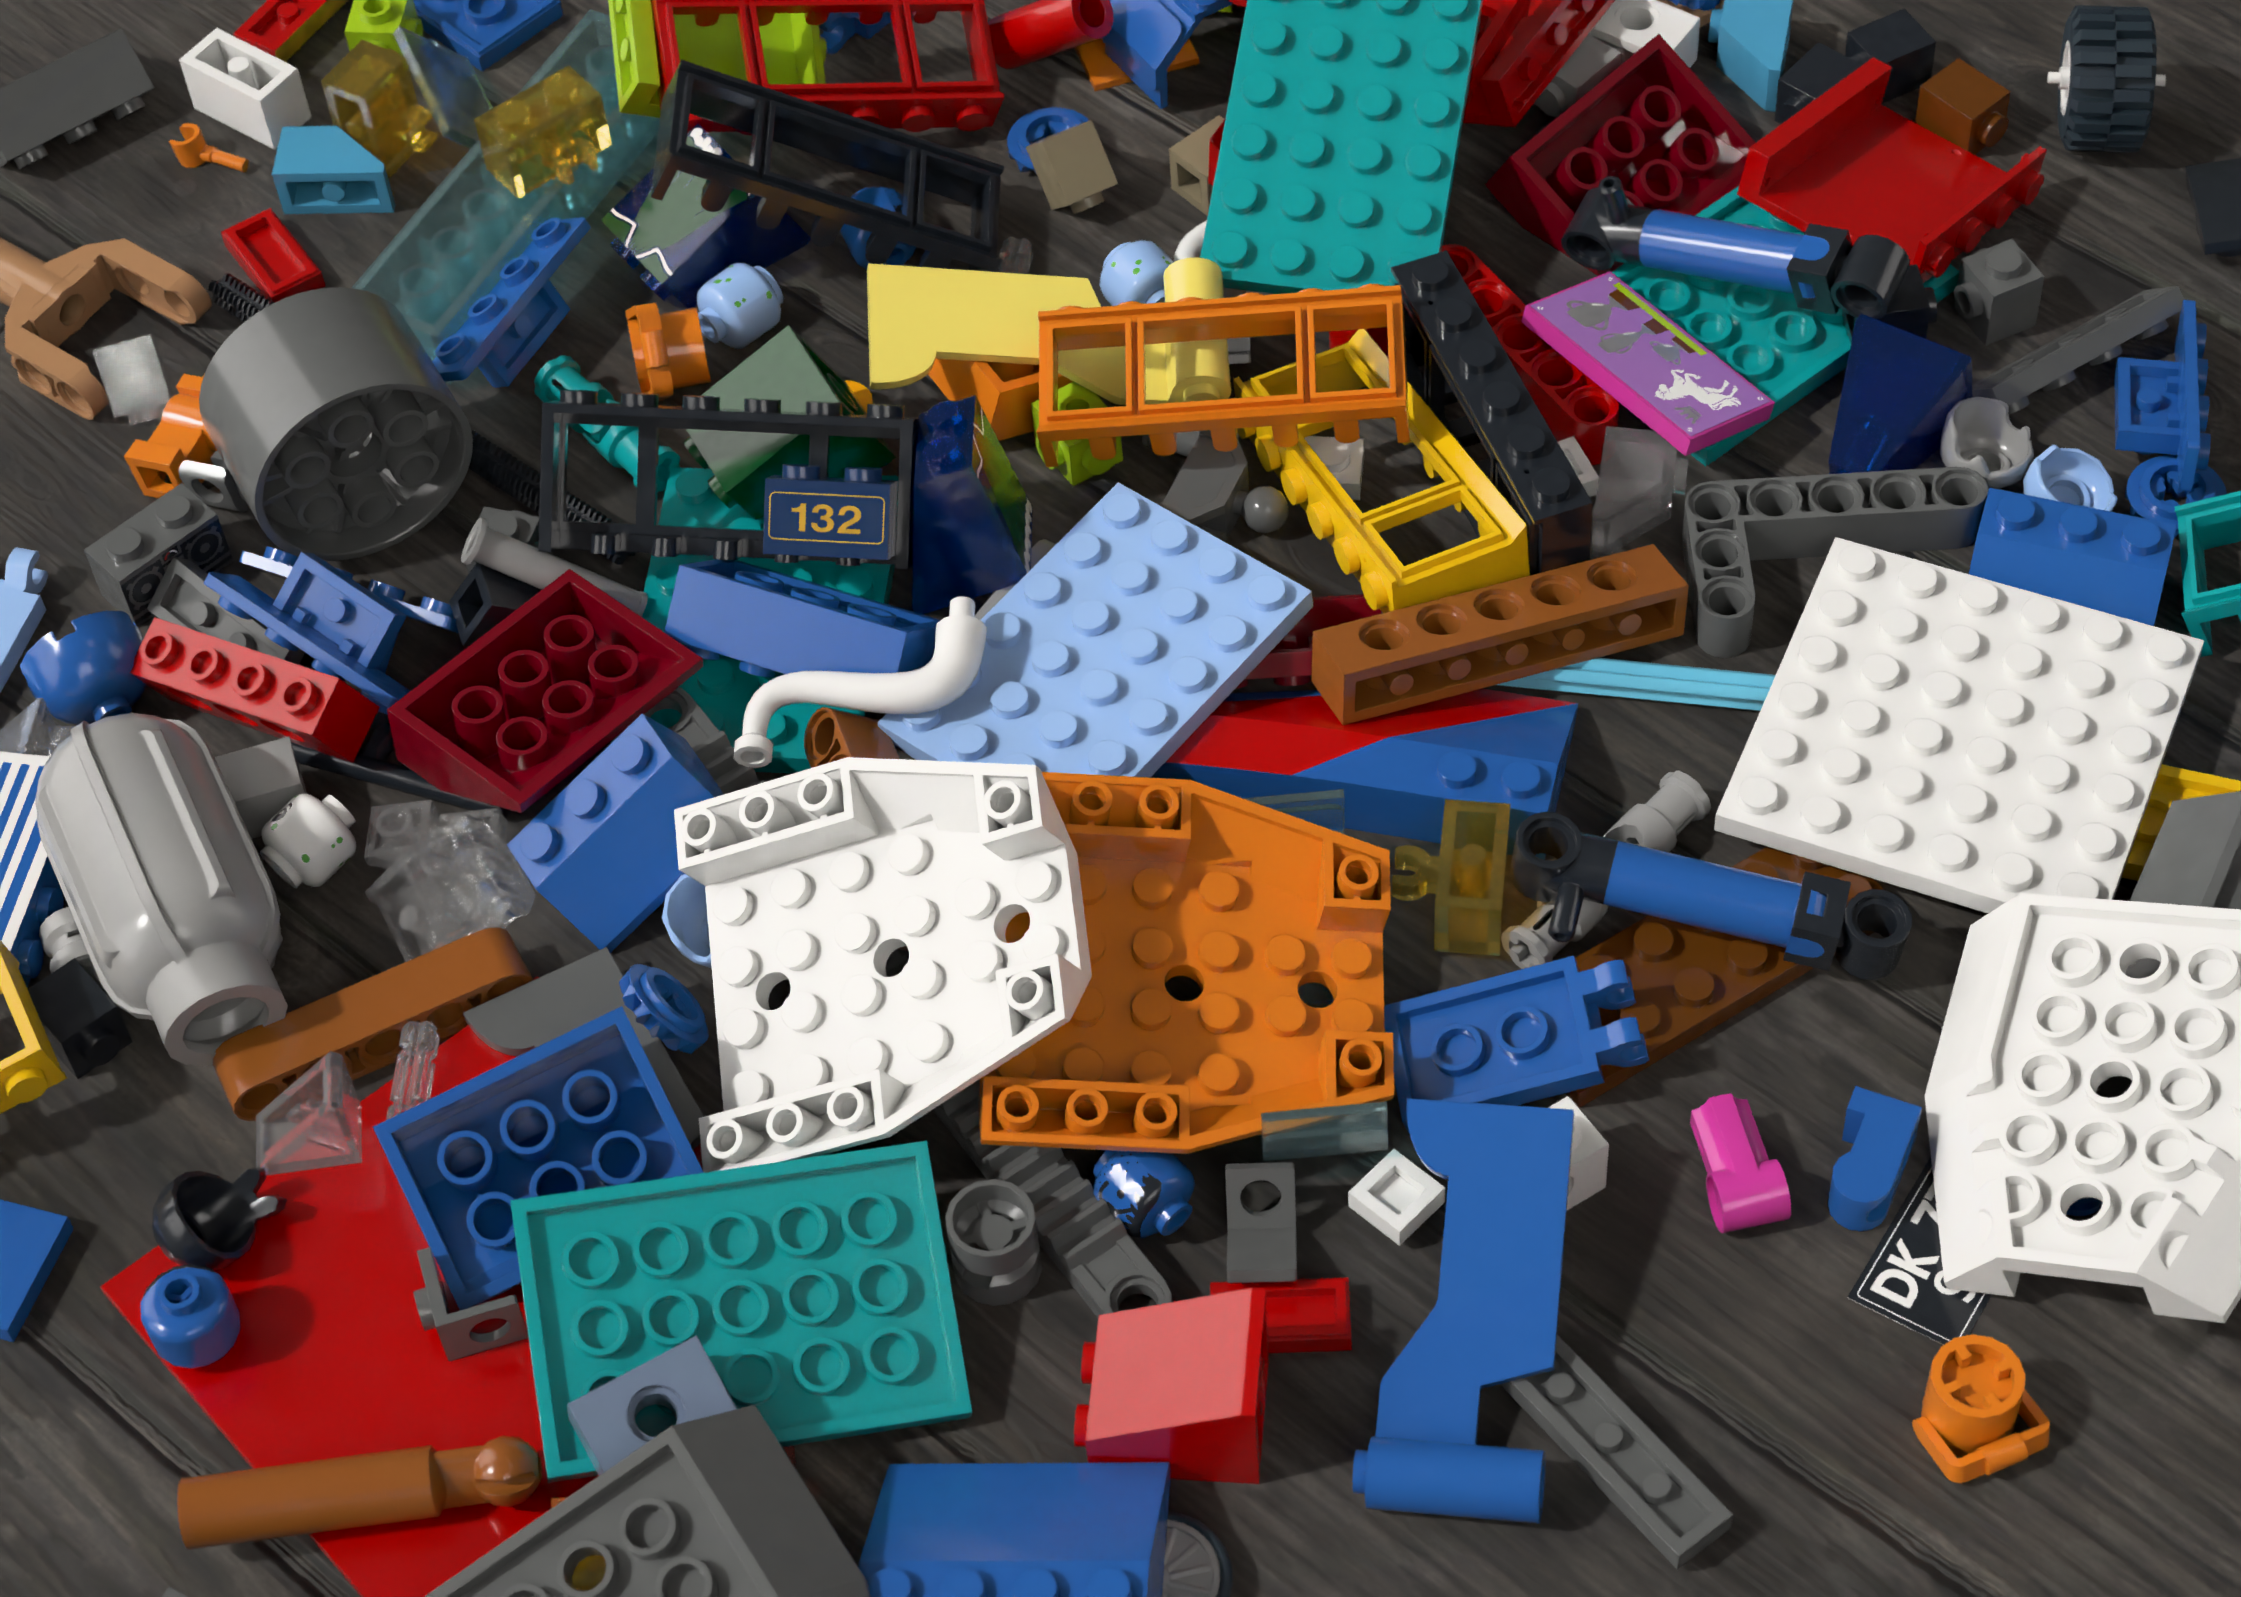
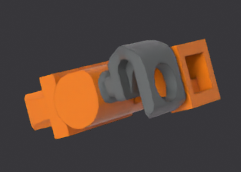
M183 374L176 385L179 394L174 395L167 402L163 410L161 422L149 440L135 439L124 455V458L145 496L160 498L182 483L208 506L246 512L250 507L202 422L199 397L203 377ZM166 475H168L172 484L164 482ZM204 480H206L214 484L215 486L211 489H207L202 485V483Z

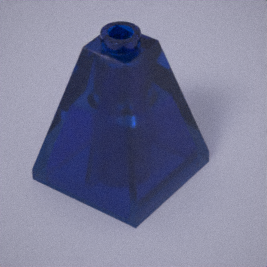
M1860 313L1855 322L1828 461L1829 474L1917 468L1940 449L1943 426L1949 411L1958 401L1973 397L1972 357Z

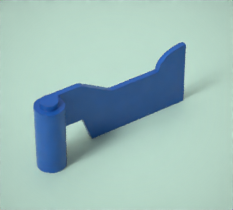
M1407 1098L1408 1129L1418 1157L1432 1173L1448 1179L1438 1299L1431 1313L1382 1379L1379 1393L1376 1436L1371 1437L1368 1450H1356L1352 1478L1353 1493L1365 1494L1367 1509L1540 1524L1545 1492V1450L1476 1445L1481 1389L1554 1370L1574 1110Z

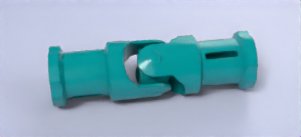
M562 355L548 361L539 370L534 381L535 395L543 402L560 401V390L598 391L597 403L621 404L615 401L612 394L600 383L589 382L581 375L580 365L570 356ZM556 379L562 386L554 385L553 380ZM568 423L575 432L582 433L588 443L613 467L624 468L634 477V486L637 488L639 427ZM660 445L658 492L666 489L670 468H680V456L671 447Z

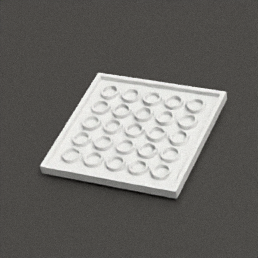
M1835 537L1717 810L1714 830L1988 914L2020 893L2114 900L2200 659L2204 640Z

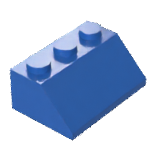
M1989 487L1977 533L1969 575L2154 626L2177 525Z
M642 713L507 844V847L534 888L599 950L607 947L611 953L665 901L667 892L678 878L685 874L679 870L674 810L724 795V793L684 737Z

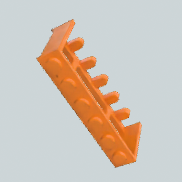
M1366 284L1359 288L1326 291L1318 288H1307L1297 293L1263 295L1252 292L1230 298L1202 299L1186 297L1175 302L1143 304L1141 302L1128 301L1117 306L1092 308L1065 306L1058 310L1038 311L1039 426L1037 435L1046 467L1058 466V441L1088 439L1092 456L1099 460H1109L1116 456V437L1149 435L1152 451L1160 456H1169L1177 451L1178 432L1210 430L1213 447L1218 451L1228 452L1236 449L1238 446L1237 428L1272 426L1274 443L1279 447L1287 448L1293 447L1299 442L1298 424L1333 422L1336 440L1341 443H1353L1360 438L1359 420L1394 417L1398 443L1410 442L1405 318L1401 285L1383 286L1380 284ZM1387 327L1389 388L1317 392L1315 332ZM1296 334L1297 394L1146 404V344ZM1125 346L1126 406L1058 411V351Z

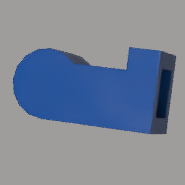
M1855 1086L1847 1107L1842 1140L1852 1143L1853 1147L1850 1152L1841 1156L1833 1167L1828 1199L1830 1215L1839 1225L1849 1230L1865 1231L1871 1230L1883 1222L1888 1214L1916 1141L1922 1107Z

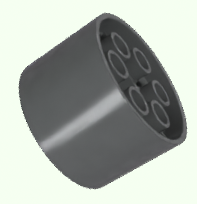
M322 288L298 293L273 303L246 320L223 342L213 356L203 377L199 406L205 429L264 533L275 545L292 555L299 557L301 552L313 553L324 561H339L374 554L410 537L434 519L454 497L467 474L473 451L472 431L467 417L404 315L388 300L374 293L355 288Z

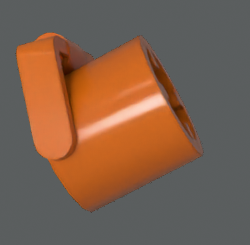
M654 302L635 305L625 311L641 393L659 394V401H662L673 395V389L711 382L697 307L659 314L658 306Z
M1971 1334L1956 1337L1940 1347L1931 1364L1923 1398L1922 1416L1913 1420L1912 1424L1917 1438L1946 1478L1954 1483H1965L1984 1474L1991 1475L2028 1459V1456L2045 1449L2049 1445L2050 1422L2025 1389V1372L2021 1361L2007 1345L1992 1337ZM2019 1413L2030 1429L2012 1434Z

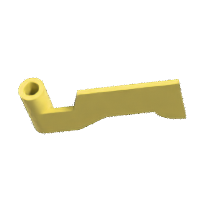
M1196 257L1181 259L1169 265L1164 271L1165 302H1175L1186 297L1202 299L1224 298L1222 270L1217 263L1209 259ZM868 263L867 297L870 389H893L915 383L931 371L935 358L1039 365L1038 311L1058 310L1065 306L1092 308L1101 307L1088 278ZM1227 339L1145 345L1146 404L1218 400L1230 397L1231 384ZM1125 346L1058 351L1059 374L1112 403L1126 405Z

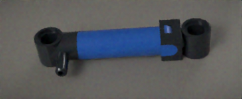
M1615 176L1605 177L1600 181L1598 187L1587 191L1561 238V244L1566 254L1580 265L1593 270L1609 269L1616 261L1794 294L1797 308L1835 315L1840 308L1849 315L1863 320H1877L1884 317L1910 267V259L1906 251L1897 243L1878 235L1858 237L1852 245L1849 230L1810 223L1804 235L1636 206L1626 198L1621 180Z
M1540 812L1529 816L1521 823L1516 833L1510 870L1511 880L1515 888L1527 898L1542 902L1556 900L1548 934L1558 942L1573 940L1583 900L1784 947V961L1829 971L1835 954L1839 964L1849 974L1861 979L1876 980L1888 976L1896 969L1912 927V915L1908 906L1897 895L1886 890H1866L1854 896L1846 908L1851 882L1805 871L1802 883L1800 884L1580 832L1577 825L1568 817L1556 812ZM1536 854H1549L1554 856L1556 860H1543L1538 858ZM1866 930L1876 932L1883 937V939L1872 938L1870 936H1867L1862 931Z

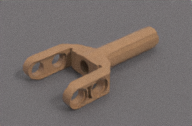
M0 237V302L10 307L5 316V349L7 353L11 354V362L18 371V378L21 383L88 420L93 419L109 404V395L102 384L90 373L86 363L61 350L58 346L70 335L80 330L87 320L111 299L110 293L114 289L179 325L196 323L212 307V301L207 291L193 276L125 238L84 245L49 262H44Z

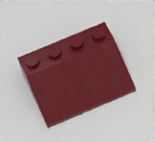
M1658 34L1511 155L1487 181L1485 186L1522 228L1569 257L1562 247L1561 238L1587 191L1598 187L1600 181L1605 177H1618L1621 180L1626 198L1636 206L1695 216L1740 185L1749 148L1756 142L1663 37ZM1615 261L1612 267L1606 270L1585 268L1599 276L1609 271L1613 272L1624 263Z
M569 569L387 709L396 757L398 761L440 791L522 813L622 733L642 713H647L704 667L703 658Z

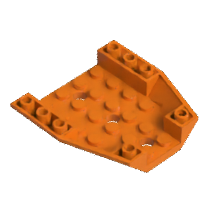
M1042 772L1077 852L1092 977L1069 1022L979 1079L978 1110L981 1144L1189 1154L1393 1099V1033L1385 1032L1383 974V930L1391 911L1390 850L1192 780ZM1028 912L1020 913L1010 920L1005 931L1007 943L1016 942L1024 937L1030 926V915ZM1186 976L1193 979L1199 985L1201 995L1192 1001H1179L1167 992L1165 983L1173 977ZM1306 983L1322 984L1330 990L1334 1002L1324 1008L1311 1007L1301 1000L1298 988Z

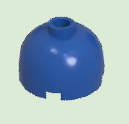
M101 611L81 616L71 621L75 632L57 641L53 631L40 638L26 652L20 668L32 695L43 710L68 724L78 725L83 721L91 724L105 717L129 714L132 712L131 707L140 699L147 686L130 673L134 665L135 655L144 637L139 627L136 626L135 622H132L129 614L123 611Z

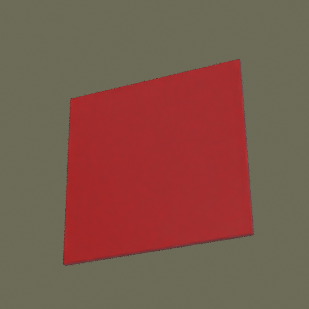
M469 1025L266 1168V1179L256 1193L257 1198L271 1195L281 1196L287 1199L284 1210L275 1216L258 1220L256 1236L250 1250L225 1269L214 1271L222 1276L240 1312V1332L234 1346L224 1357L208 1366L189 1369L172 1365L160 1357L141 1321V1300L146 1288L158 1275L173 1267L180 1266L171 1261L163 1253L159 1245L100 1286L107 1299L252 1469L432 1445L436 1451L485 1445L488 1441L500 1436L520 1437L535 1448L541 1460L542 1479L530 1498L516 1506L503 1507L485 1503L443 1509L440 1517L308 1534L361 1597H425L598 1477L592 1476L548 1483L529 1338L448 1361L437 1329L424 1331L413 1291L425 1288L417 1251L428 1248L429 1245L373 1127L518 1057L507 1055L491 1048L478 1038ZM700 1143L693 1151L703 1170ZM436 1261L444 1284L450 1312L460 1311ZM521 1284L484 1302L487 1303L516 1295L526 1323ZM501 1318L484 1320L476 1324L470 1331L477 1334L493 1332L504 1326L507 1320Z

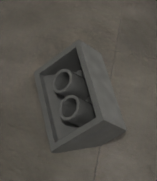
M122 28L0 88V168L15 161L19 170L49 155L45 145L63 136L68 145L73 144L98 130L93 121L111 112L118 121L146 107L142 97L154 89V86Z

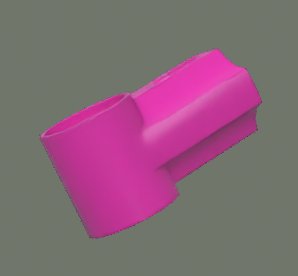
M1732 1093L1708 1098L1702 1106L1692 1110L1690 1125L1707 1171V1196L1713 1220L1719 1232L1726 1233L1790 1219L1791 1200L1784 1171L1777 1159L1769 1160L1748 1100L1738 1099Z

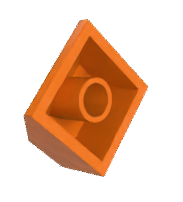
M935 358L934 365L928 375L974 432L977 433L978 431L981 434L974 426V424L978 426L974 422L975 395L980 403V416L981 407L983 409L984 435L981 434L984 439L986 435L991 443L1034 431L1031 403L1039 399V365ZM1058 373V389L1073 382Z

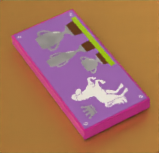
M1610 271L1525 306L1521 322L1684 456L1770 419L1775 404L1774 401Z

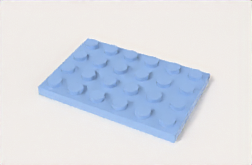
M1118 482L981 619L987 627L982 661L976 678L966 692L952 703L937 710L918 714H886L877 724L892 739L896 748L915 760L1036 765L1040 768L1041 772L1151 778L1313 607L1312 591Z

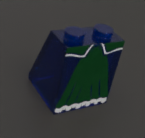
M699 123L687 134L686 145L733 159ZM653 168L602 219L604 224L617 236L610 246L633 269L640 263L647 268L640 278L663 301L672 294L688 309L697 306V293L699 289L732 264L745 263L752 267L761 266L765 269L805 247L811 241V237L786 212L775 229L766 230L760 228L756 223L757 206L762 197L734 188L722 210L718 212L704 210L701 206V194L706 179L678 170L662 201L651 198Z
M976 395L956 402L950 400L940 402L931 407L927 412L919 414L914 476L912 608L915 613L923 615L950 606V601L955 597L963 596L972 599L1015 585L1031 570L1033 507Z

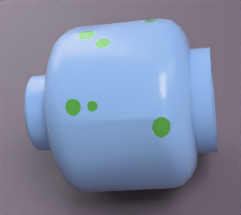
M1139 240L1120 244L1108 254L1103 263L1100 278L1102 294L1112 306L1128 301H1136L1143 304L1165 302L1163 274L1166 268L1174 263V261L1162 248L1152 241Z
M745 263L732 264L706 282L697 293L698 316L702 333L713 343L721 340L733 348L742 349L747 347L780 321V305L783 303V294L778 283L761 266L752 267Z

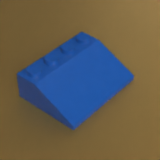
M622 1006L373 1127L459 1310L480 1305L521 1284L510 1200L704 1173Z
M1170 1463L889 1464L860 1558L859 1569L868 1582L871 1597H1162L1171 1480Z

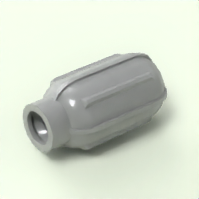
M138 713L105 717L91 724L83 721L71 729L72 735L58 744L46 761L39 777L35 804L42 844L100 983L112 1001L136 1018L154 1020L163 1044L172 1059L185 1065H213V1057L216 1054L215 1050L224 1041L262 1024L265 1027L285 1018L288 1005L272 972L277 951L283 941L279 922L280 910L275 890L215 757L195 729L180 720L163 719L158 716Z

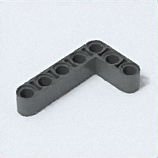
M1943 467L1720 480L1697 484L1689 490L1685 499L1682 550L1687 584L1689 585L1688 591L1695 639L1698 646L1705 653L1714 657L1730 658L1743 653L1750 645L1755 605V589L1750 561L1827 556L1835 537L1891 553L1959 549L1970 546L1976 542L1988 495V485L1984 477L1969 468Z

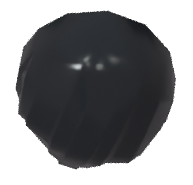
M262 1167L247 1169L233 1183L218 1175L203 1171L185 1172L161 1190L153 1207L152 1231L163 1253L180 1266L194 1264L206 1266L213 1271L225 1269L250 1250L256 1236L257 1221L275 1216L284 1210L287 1199L278 1195L257 1198L256 1193L266 1179V1169Z

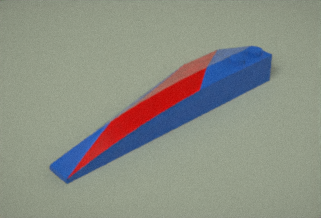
M1482 688L1342 725L1318 690L1230 693L1151 778L1192 780L1314 824L1513 855L1516 833L1521 823L1533 814L1556 812L1577 718L1578 703ZM1536 854L1538 858L1546 859V854Z

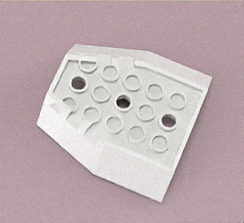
M847 757L674 810L679 870L705 886L724 1111L699 1118L704 1173L816 1157L891 1137L1069 1022L1092 977L1077 852L1043 774L1036 765ZM1028 912L1030 915V926L1024 937L1016 942L1007 943L1005 931L1010 920L1020 913ZM907 946L909 950L908 963L904 966L902 972L895 976L887 977L886 962L889 956L896 949ZM789 980L791 985L790 995L780 1008L770 1010L768 1000L771 990L779 982Z
M2020 893L1970 925L1925 1092L1943 1275L1946 1288L2014 1297L2020 1272L2137 1286L2144 1288L2155 1315L2225 1323L2241 1298V910ZM2152 958L2161 962L2158 970L2148 977L2136 979L2125 975L2128 967L2140 959ZM2124 1076L2132 1080L2130 1088L2120 1096L2105 1098L2096 1094L2099 1085L2110 1077ZM2092 1197L2103 1202L2101 1210L2091 1219L2075 1221L2066 1217L2068 1208L2079 1199Z

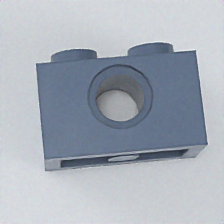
M697 1336L567 1404L568 1418L599 1476L655 1438L641 1432L635 1423L637 1414L647 1406L662 1405L668 1408L674 1414L677 1421L676 1424L736 1410Z

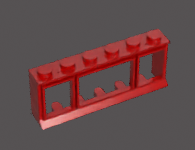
M651 0L660 86L658 88L660 109L662 98L680 63L673 15L694 14L696 24L702 27L712 26L717 23L720 14H737L748 82L890 129L903 128L909 132H922L930 128L958 127L963 131H975L984 127H992L1004 100V93L1000 91L984 0ZM961 11L973 81L923 82L911 12L915 23L927 24L935 19L937 12ZM884 12H890L902 82L768 84L759 26L771 23L775 13H804L805 21L809 25L823 24L827 21L829 13H859L860 22L871 25L879 22ZM692 114L689 115L687 136H690L694 128L703 130L701 136L710 132H739L743 135H752L751 133Z

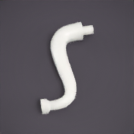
M963 596L955 597L950 601L949 616L943 618L936 625L934 655L931 661L920 669L897 673L799 671L776 677L763 684L753 694L747 704L742 736L735 740L734 759L738 764L753 768L766 766L772 761L773 743L766 737L768 724L771 716L778 709L786 705L811 703L875 713L918 714L937 710L961 697L972 685L982 661L987 627L981 620L975 618V602L971 598Z

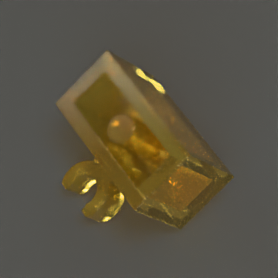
M361 40L321 80L333 125L341 128L385 165L388 179L416 151L425 152L438 139L436 133L424 128L432 118V113L418 105L407 58L401 56L398 52Z
M570 65L474 119L486 169L518 199L555 177L564 184H572L575 182L572 167L583 162L593 171L599 168L596 153L612 145L601 94Z
M1445 799L1440 856H1430L1425 850L1417 846L1403 845L1396 847L1395 869L1411 870L1416 873L1410 876L1393 875L1392 897L1411 901L1419 899L1427 893L1436 894L1434 951L1500 956L1509 856L1511 804Z

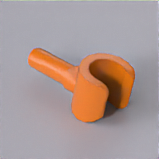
M186 123L179 127L185 141H169L177 159L186 168L198 167L206 161L241 172H246L249 167L248 159L207 145L200 128L193 123Z

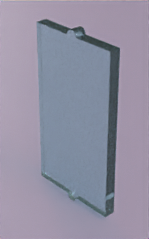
M399 26L393 35L442 136L474 150L479 156L485 155L513 167L519 159L469 59L439 45L431 38L428 40Z

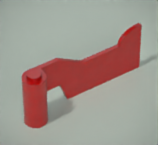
M1039 0L993 17L988 24L995 63L1004 69H1015L1105 37L1112 28L1114 18L1110 0Z

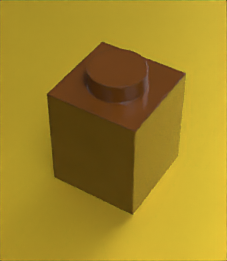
M1958 58L1920 86L1915 123L1975 155L1986 146L1992 147L1997 144L2005 134L2009 124L2007 112L2011 91Z

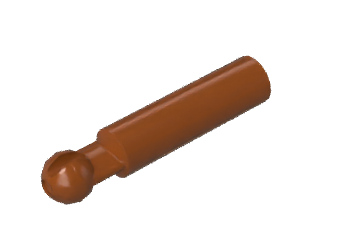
M500 1436L488 1441L485 1445L436 1451L432 1445L181 1478L177 1491L180 1532L186 1549L193 1550L440 1517L443 1509L485 1503H491L494 1506L513 1507L526 1502L536 1491L542 1479L541 1460L535 1448L520 1437Z

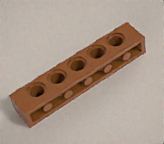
M1654 544L1313 631L1311 682L1341 724H1350L1684 635L1689 585Z

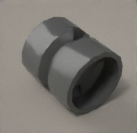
M997 1179L977 1181L961 1189L950 1201L945 1216L955 1280L962 1292L977 1303L991 1306L1012 1304L1029 1294L1037 1285L1042 1271L1034 1204L1024 1190L1007 1181Z

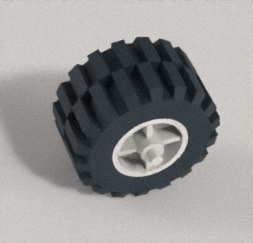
M2076 5L2073 8L2064 29L2059 72H2048L2047 83L2058 84V129L2065 150L2137 152L2140 150L2150 127L2155 86H2165L2166 75L2156 74V30L2148 7Z

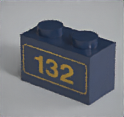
M783 464L782 475H772L765 478L763 554L878 560L892 558L896 553L898 481L882 480V469L845 467V477L835 478L820 477V466Z

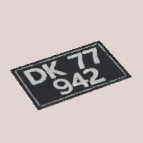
M1930 1157L1847 1298L1945 1345L1956 1337L1966 1336L1971 1333L1992 1294L1946 1288L1943 1275L1932 1161Z

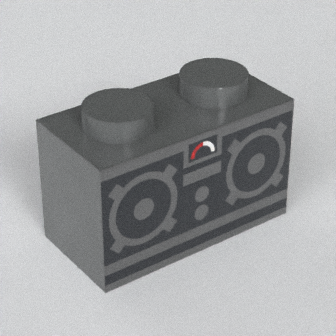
M182 483L84 549L101 595L118 611L129 614L132 622H135L138 627L155 616L147 607L173 557L189 559L207 574L209 572L217 573L233 562L218 515Z

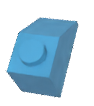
M1724 0L1723 9H1712L1708 42L1718 43L1716 66L1763 110L1775 112L1778 79L1783 75L1790 37L1793 0Z
M338 126L282 127L272 176L284 214L394 213L395 201L385 165Z

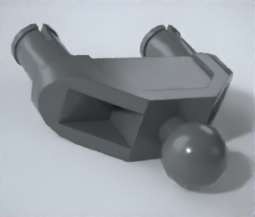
M1210 430L1177 433V451L1175 454L1186 456L1187 458L1164 501L1158 505L1224 542L1227 541L1240 515L1243 516L1248 527L1258 533H1271L1284 525L1287 521L1289 505L1281 491L1272 486H1260L1249 492L1248 462L1239 441L1236 449L1222 452L1213 447ZM1142 435L1143 446L1151 448L1149 435Z

